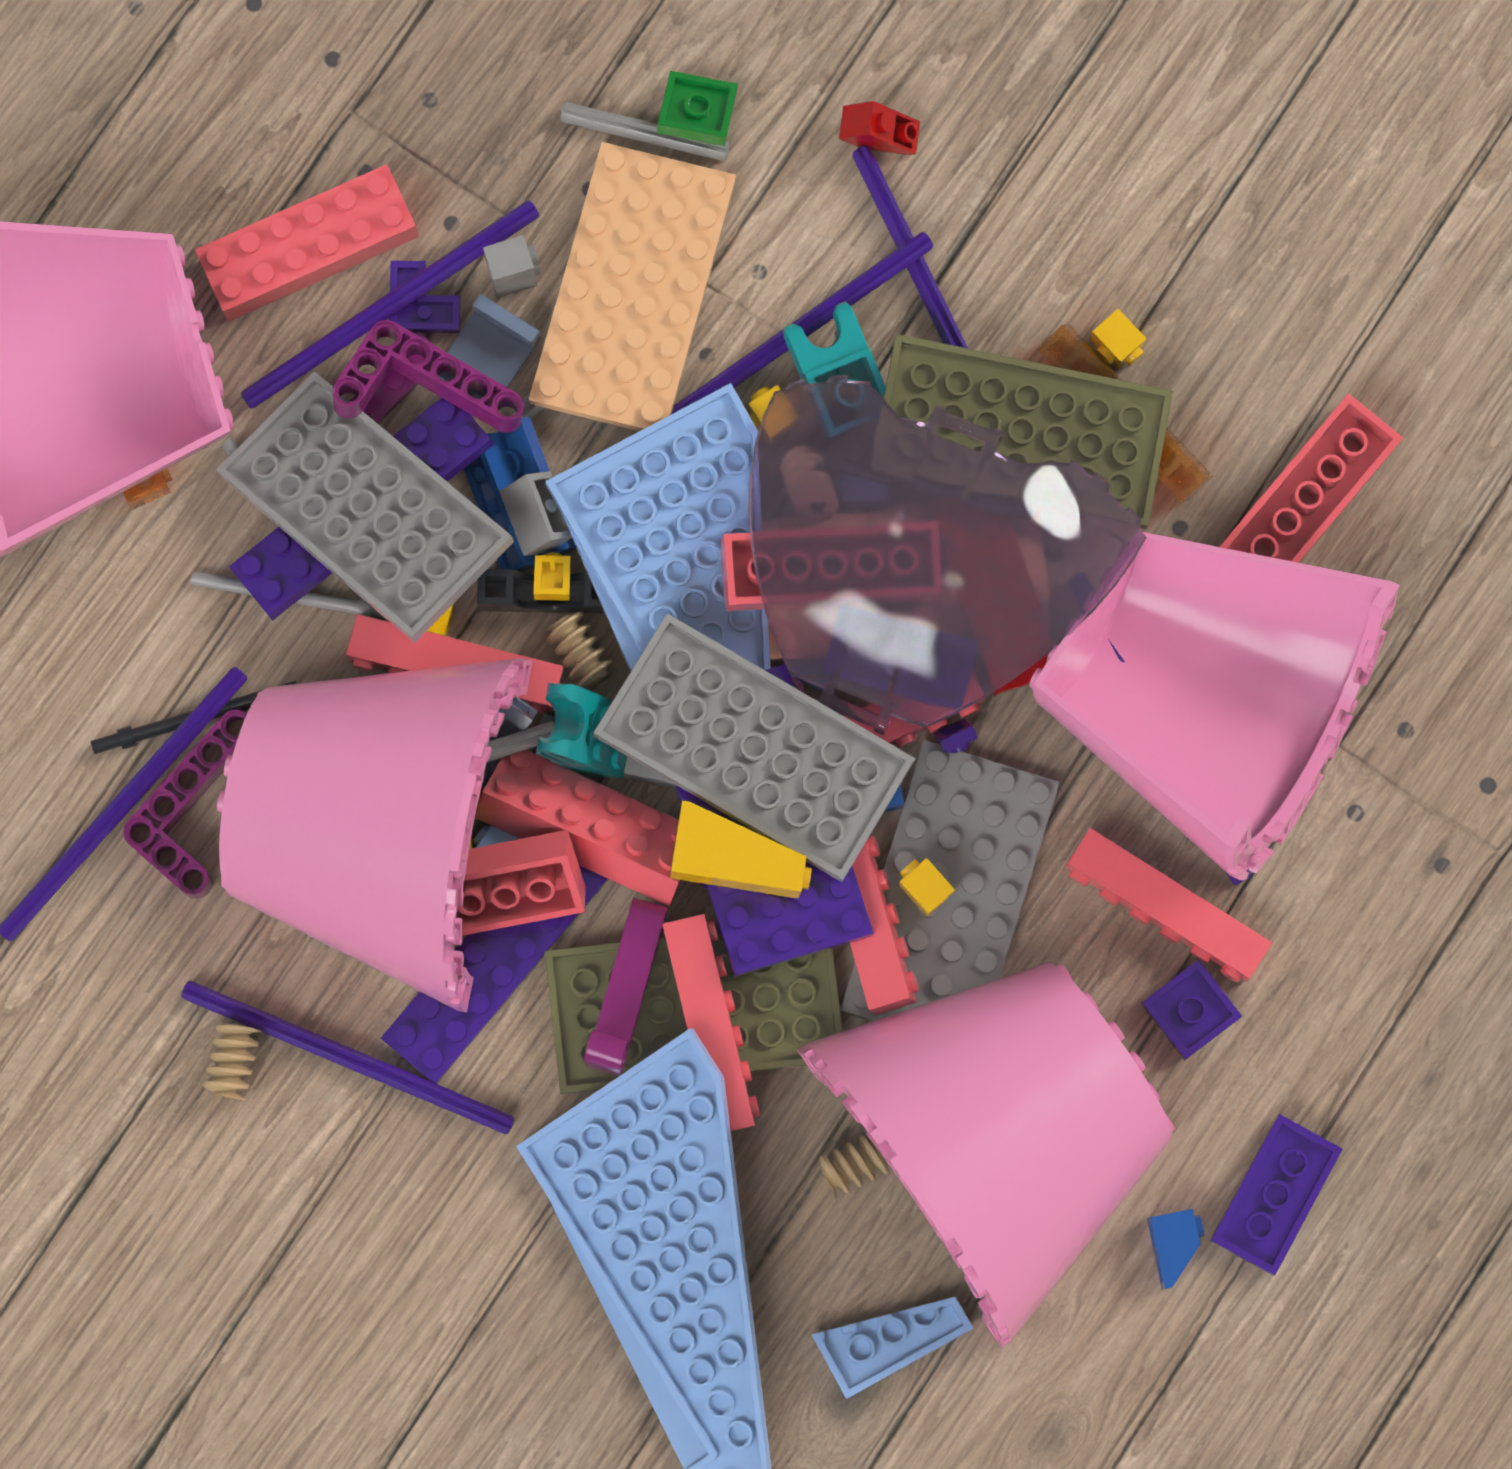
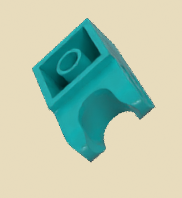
M847 302L837 304L833 311L837 335L833 344L828 348H819L811 344L803 329L796 324H789L783 328L785 342L826 441L879 420L885 391L884 381L870 347L866 343L852 307ZM843 385L847 389L853 388L855 391V396L851 397L853 400L851 404L847 400L841 399L840 392H843L841 389Z
M548 683L545 699L553 706L555 711V725L549 737L538 738L536 754L549 759L554 764L585 776L623 779L627 756L593 736L595 729L613 700L577 685Z

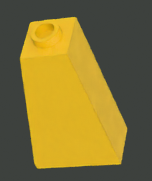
M682 801L670 873L671 879L799 899L802 889L808 890L812 868L805 867L807 856L698 805Z

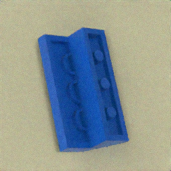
M530 417L523 418L521 426L513 432L504 433L499 431L488 433L487 435L491 438L494 445L464 468L478 508L507 531L514 540L497 559L500 568L519 572L535 568V555H544L546 553L523 555L499 491L526 474L550 471ZM571 538L547 553L555 552L565 555L575 549L576 546Z

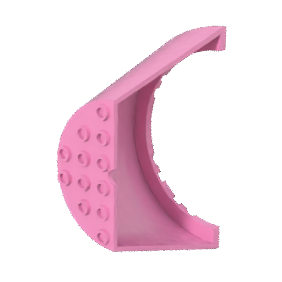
M0 222V558L223 439L233 429L234 424L229 408L224 409L221 399L224 396L222 380L219 375H214L211 364H214L212 347L210 343L203 342L199 332L204 331V320L201 311H195L192 301L195 298L193 282L191 278L185 277L183 266H185L184 252L180 245L176 246L173 234Z
M1135 531L1129 542L1123 541L1115 556L1116 561L1112 567H1105L1099 578V586L1096 591H1090L1086 595L1081 607L1084 614H1079L1077 618L1073 616L1069 620L1064 632L1065 637L1061 643L1055 642L1048 653L1046 665L1043 669L1038 668L1034 672L1029 687L1033 689L1035 701L1215 863L1230 876L1239 880H1246L1249 874L1247 870L1257 873L1264 863L1269 861L1274 855L1275 851L1268 848L1273 841L1279 844L1284 842L1323 779L1324 775L1321 774V769L1324 764H1327L1328 758L1333 760L1340 742L1354 717L1346 712L1354 713L1358 705L1356 697L1361 685L1366 686L1374 670L1379 651L1387 634L1386 631L1382 630V627L1387 619L1392 618L1400 585L1392 581ZM1110 642L1112 643V645L1115 647V649L1118 651V653L1121 655V657L1124 659L1125 662H1121V661L1118 659V657H1117V655H1116V653H1115L1113 647L1111 646Z
M515 658L268 687L258 692L241 727L233 756L228 755L224 765V776L227 777L225 791L220 792L217 801V811L222 813L219 840L222 888H225L229 896L457 1011L467 1013L474 977L468 973L466 967H463V952L454 950V944H462V918H457L456 913L457 906L462 907L463 883L472 829L485 767L492 751V747L487 745L490 737H497L504 720V713H500L499 709L509 710L513 698L517 699L521 695H527L533 660Z
M1047 962L812 1041L796 1049L817 1080L821 1081L825 1086L827 1085L836 1097L842 1093L848 1096L841 1103L858 1124L861 1123L865 1128L867 1136L911 1195L950 1253L958 1268L961 1267L966 1275L964 1279L976 1299H981L977 1302L983 1312L981 1319L1001 1348L1008 1345L1171 1141L1173 1137L1172 1131L1175 1130L1173 1123L1165 1114L1159 1102L1161 1100L1159 1094L1142 1074L1146 1067L1140 1057L1134 1051L1131 1053L1127 1051L1121 1042L1125 1039V1036L1114 1021L1106 1022L1099 1013V1008L1093 998L1087 992L1083 993L1061 963L1056 966L1051 962Z

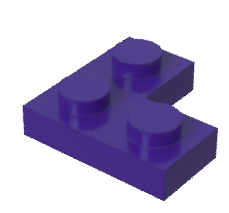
M391 261L390 292L427 267L426 261ZM425 293L389 317V320L416 333L418 331L420 333H460L461 299L460 296L426 295Z

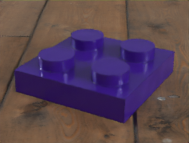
M1199 959L1141 1003L1184 1061L1243 1017Z

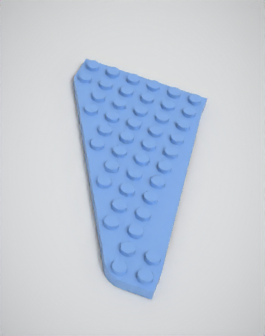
M731 383L545 482L548 491L565 520L630 672L667 613L764 670L771 668L768 609L725 612L720 541L724 534L764 532L759 432Z
M691 1028L516 1147L546 1193L683 1468L772 1469L725 1080L697 1033Z

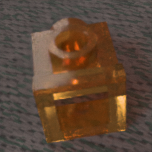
M167 468L150 477L149 482L146 484L139 483L124 491L123 494L129 506L134 510L171 493L167 482L173 479Z

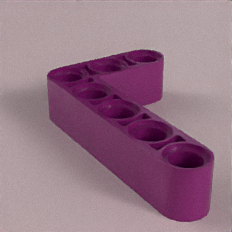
M390 320L379 321L371 328L333 387V408L340 417L346 419L355 418L363 412L389 371L393 369L498 431L504 433L513 432L521 426L523 421L524 405L520 395ZM389 337L395 342L392 345L383 346L377 341L380 338ZM418 354L423 356L425 360L421 363H412L408 358L411 355ZM364 365H371L376 368L371 374H364L358 369ZM443 372H450L455 375V378L450 381H444L438 375ZM474 389H479L486 395L480 399H475L468 393ZM345 393H352L358 397L353 402H345L340 399ZM503 407H510L516 413L512 416H504L499 413V410Z
M231 710L224 714L124 826L123 835L126 842L190 898L199 899L206 896L212 888V877L201 864L167 834L224 772L226 758L228 755L233 756L238 736L229 734V726L235 720H245L247 714L241 710ZM210 747H221L223 753L220 760L214 763H209L205 760V753ZM191 772L198 774V783L193 789L182 788L181 779L185 774ZM164 799L173 800L174 810L167 816L158 815V804ZM142 825L148 826L150 828L149 838L142 843L135 842L133 839L135 829ZM166 849H174L177 853L176 861L170 866H162L159 861L161 853ZM193 872L202 873V885L195 890L188 889L186 887L188 875Z
M633 898L597 1027L596 1030H592L586 1049L584 1064L588 1068L617 1076L622 1075L663 930L662 924L665 923L668 911L667 906L638 898Z

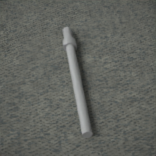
M193 571L191 585L251 595L239 579ZM308 592L295 603L356 614V616L359 614L387 620L361 597L358 601Z

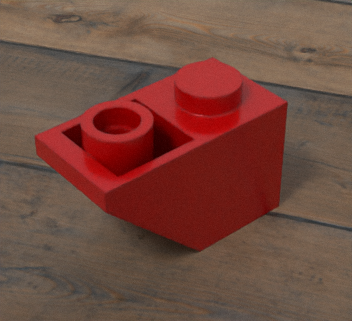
M875 101L845 105L842 110L839 139L858 148L867 145L872 151L916 155L920 121Z

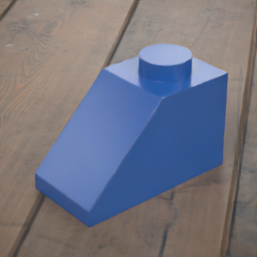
M1193 1209L1147 1218L1161 1289L1173 1288L1200 1246L1199 1237H1204L1200 1215L1194 1216Z

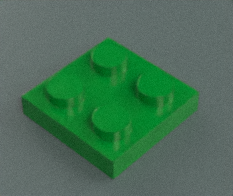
M670 71L657 124V133L725 146L738 84Z

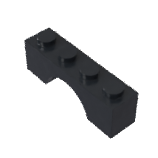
M487 569L478 578L477 605L479 611L576 613L582 611L583 613L605 614L587 571L570 575V601L534 600V574L522 573L511 569Z

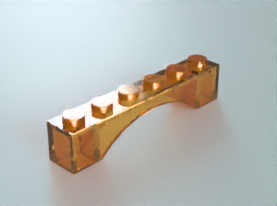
M1070 324L1061 325L1037 349L1054 367L1122 380ZM1166 427L1158 478L1182 503L1189 501L1214 476Z

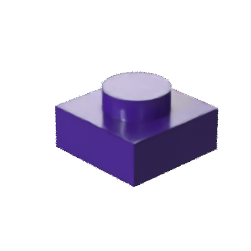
M965 718L933 733L937 744L940 745L945 753L950 751L951 753L961 752L971 745V741L978 738L973 726Z

